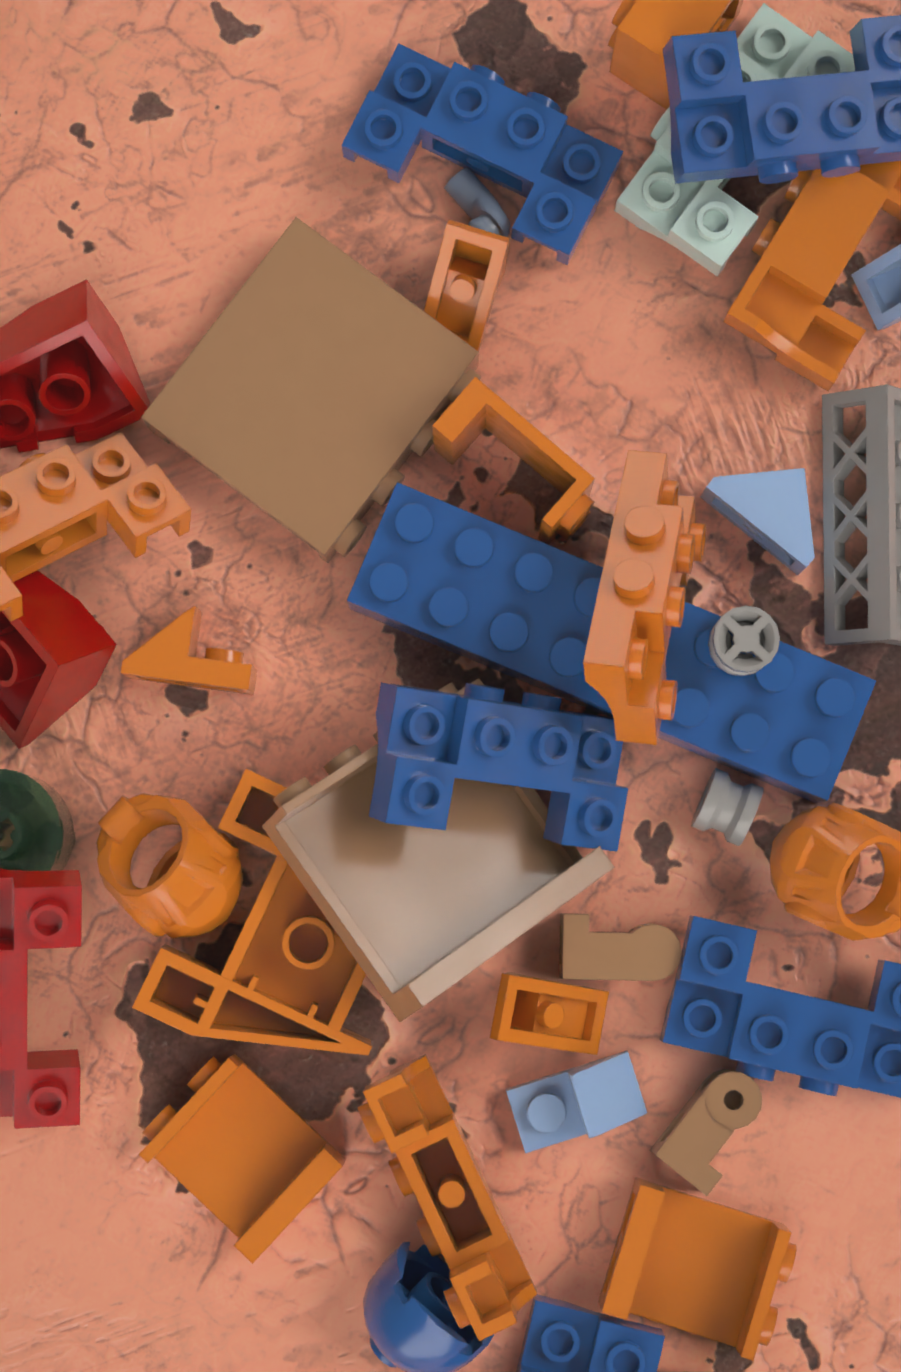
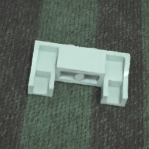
M763 3L737 38L743 82L855 71L853 54L819 30L811 37L765 3ZM669 107L657 122L650 137L657 141L654 151L617 199L614 211L639 229L651 233L676 247L718 277L724 269L728 258L743 238L747 237L752 231L759 216L722 191L731 178L675 184L670 153L671 117Z

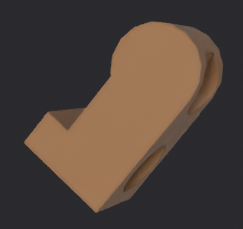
M560 913L559 978L656 981L665 979L673 974L680 964L682 955L680 941L675 933L665 926L647 923L637 925L629 932L589 931V914Z
M729 1069L713 1072L702 1082L650 1151L708 1196L723 1176L709 1163L735 1129L748 1126L757 1118L762 1105V1095L759 1086L751 1077L742 1072Z

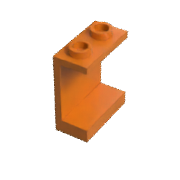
M474 377L432 425L434 450L451 465H454L486 428L563 494L542 519L538 539L547 545L558 534L566 541L569 540L591 514L590 508L595 501L589 496L595 478L477 377Z
M236 1054L230 1056L223 1064L213 1056L188 1082L187 1086L195 1092L191 1099L178 1112L168 1104L144 1129L142 1133L150 1142L138 1155L146 1163L155 1158L238 1237L234 1247L253 1264L343 1167L346 1159Z
M636 1177L599 1296L598 1303L601 1312L624 1320L628 1319L630 1313L735 1347L741 1357L754 1361L758 1345L768 1346L774 1333L778 1308L770 1306L777 1281L786 1283L793 1269L797 1246L796 1244L789 1243L792 1232L782 1223Z

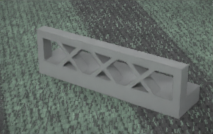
M887 384L823 394L825 644L839 646L879 642L901 646V388ZM866 405V427L852 444L843 435V408ZM857 465L866 474V491L855 506H853L844 497V480ZM858 528L867 537V554L854 569L845 560V542L855 529ZM858 590L868 601V628L846 630L845 605Z

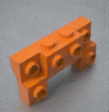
M901 161L860 165L861 169L859 171L840 177H823L821 169L799 171L798 176L794 178L784 196V199L793 203L782 224L770 218L752 248V252L761 256L723 321L775 352L777 356L774 360L826 391H829L837 380L842 368L866 330L824 306L823 303L879 210L882 209L901 221Z
M122 432L77 454H74L66 444L47 454L38 453L30 456L18 468L0 476V611L3 610L11 622L23 616L22 594L13 582L106 536L107 522H109L132 555L137 558L146 553L148 536L168 526H171L179 537L189 532L192 509L158 464L155 463L147 467Z
M628 450L583 660L585 682L599 692L612 711L616 741L657 745L661 721H672L674 718L677 700V681L666 679L665 660L671 628H680L684 616L685 588L679 586H687L693 562H702L705 551L706 524L696 523L695 497L679 495V482L668 480L667 453Z
M424 1054L391 1070L388 1076L365 1086L363 1094L367 1103L359 1106L358 1111L373 1143L375 1144L385 1139L391 1154L396 1153L397 1157L388 1161L393 1176L404 1197L414 1193L425 1217L416 1220V1223L431 1256L434 1257L442 1253L450 1269V1280L453 1287L445 1290L444 1295L452 1315L460 1329L471 1324L478 1340L481 1341L516 1324L519 1310L537 1295V1289L427 1055Z

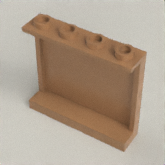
M295 217L141 418L150 431L168 444L171 442L316 550L320 558L329 563L336 552L345 557L355 547L367 528L361 522V519L375 501L382 507L388 503L396 483L402 484L405 476L399 472V469L413 451L420 457L427 452L433 444L432 425L438 420L451 401L453 402L474 377H477L479 380L481 379V376L475 372L479 366V352Z
M479 678L472 682V684L484 685ZM449 683L438 691L464 695L465 687L458 691L453 683ZM378 731L373 735V737L375 738V740H376L377 742H378ZM378 744L364 753H361L358 747L353 745L324 766V769L329 774L324 779L312 786L307 778L304 777L278 794L273 801L279 809L262 827L399 1022L424 1007L615 868L600 846L585 857H582L575 846L561 845L544 839L548 808L534 788L455 778L446 830L389 824L369 817L377 767Z

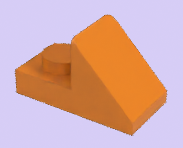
M449 219L444 231L424 312L479 352L496 291L505 273L510 238Z
M193 606L122 660L121 674L135 680L254 695L257 669L252 664L243 663L244 653L234 650L206 648L205 658L196 657L202 612L197 606Z
M502 973L489 1038L504 1042L598 1055L609 992L539 979L518 973Z

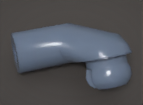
M468 167L463 168L449 180L444 189L472 219L468 224L469 226L508 237L511 229L510 221L501 206Z

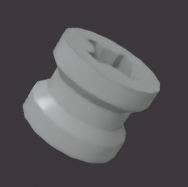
M746 605L736 607L725 613L712 628L708 641L710 656L718 668L730 675L741 677L751 675L772 661L778 651L780 635L777 624L765 611Z
M715 768L701 796L691 827L701 831L711 828L724 834L727 842L740 846L754 820L764 788L753 783L741 786L732 782L727 772Z

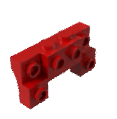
M0 868V1117L13 1116L14 1129L80 1125V1061L78 1049L27 1052L28 949L81 947L82 884L79 870L21 871Z

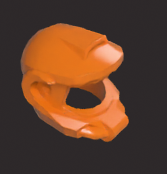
M141 793L131 798L122 795L98 821L101 830L96 842L98 851L97 863L105 888L142 928L155 937L164 936L165 934L173 939L194 937L211 932L225 922L237 903L243 883L242 867L238 857L239 849L225 833L217 832L184 799ZM166 825L181 826L182 840L169 849L153 869L147 887H136L132 882L130 874L131 860L142 839L159 827Z
M834 802L828 804L827 807L816 806L802 811L784 825L773 840L770 854V878L777 897L784 903L786 912L852 941L883 937L886 934L895 933L901 929L900 831ZM875 844L880 850L884 862V876L881 888L873 901L865 908L856 913L845 914L841 904V897L846 893L855 878L860 861V852L867 846Z

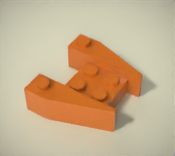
M245 769L218 828L277 855L223 971L165 944L160 948L132 1008L191 1036L368 1056L372 1049L371 1040L342 1027L366 974L262 827L279 809L273 799L287 787Z

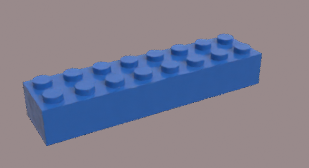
M397 482L348 596L347 602L350 610L613 718L612 711L606 700L597 690L585 682L583 666L603 567ZM685 602L681 627L671 628L665 660L666 679L677 681L675 714L672 721H661L658 738L817 804L828 801L876 680L782 641H779L778 651L772 661L756 673L742 677L730 675L717 667L710 656L708 647L710 632L721 616Z

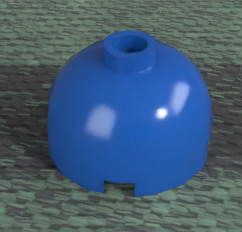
M403 1242L385 1259L368 1282L365 1291L363 1309L365 1325L371 1337V1348L384 1364L392 1368L398 1367L405 1372H456L481 1353L489 1345L494 1334L479 1341L471 1324L462 1329L459 1328L444 1295L445 1290L453 1287L450 1280V1269L444 1256L440 1253L432 1257L427 1246L424 1244L416 1252H412L409 1250L410 1242Z

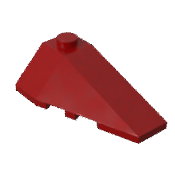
M87 279L31 306L0 328V449L17 446L18 453L39 450V442L74 436L76 443L98 440L141 420L142 415L151 405L119 325Z
M38 570L13 582L22 594L23 616L11 622L3 610L0 611V727L18 749L33 742L97 685L117 645L79 599Z

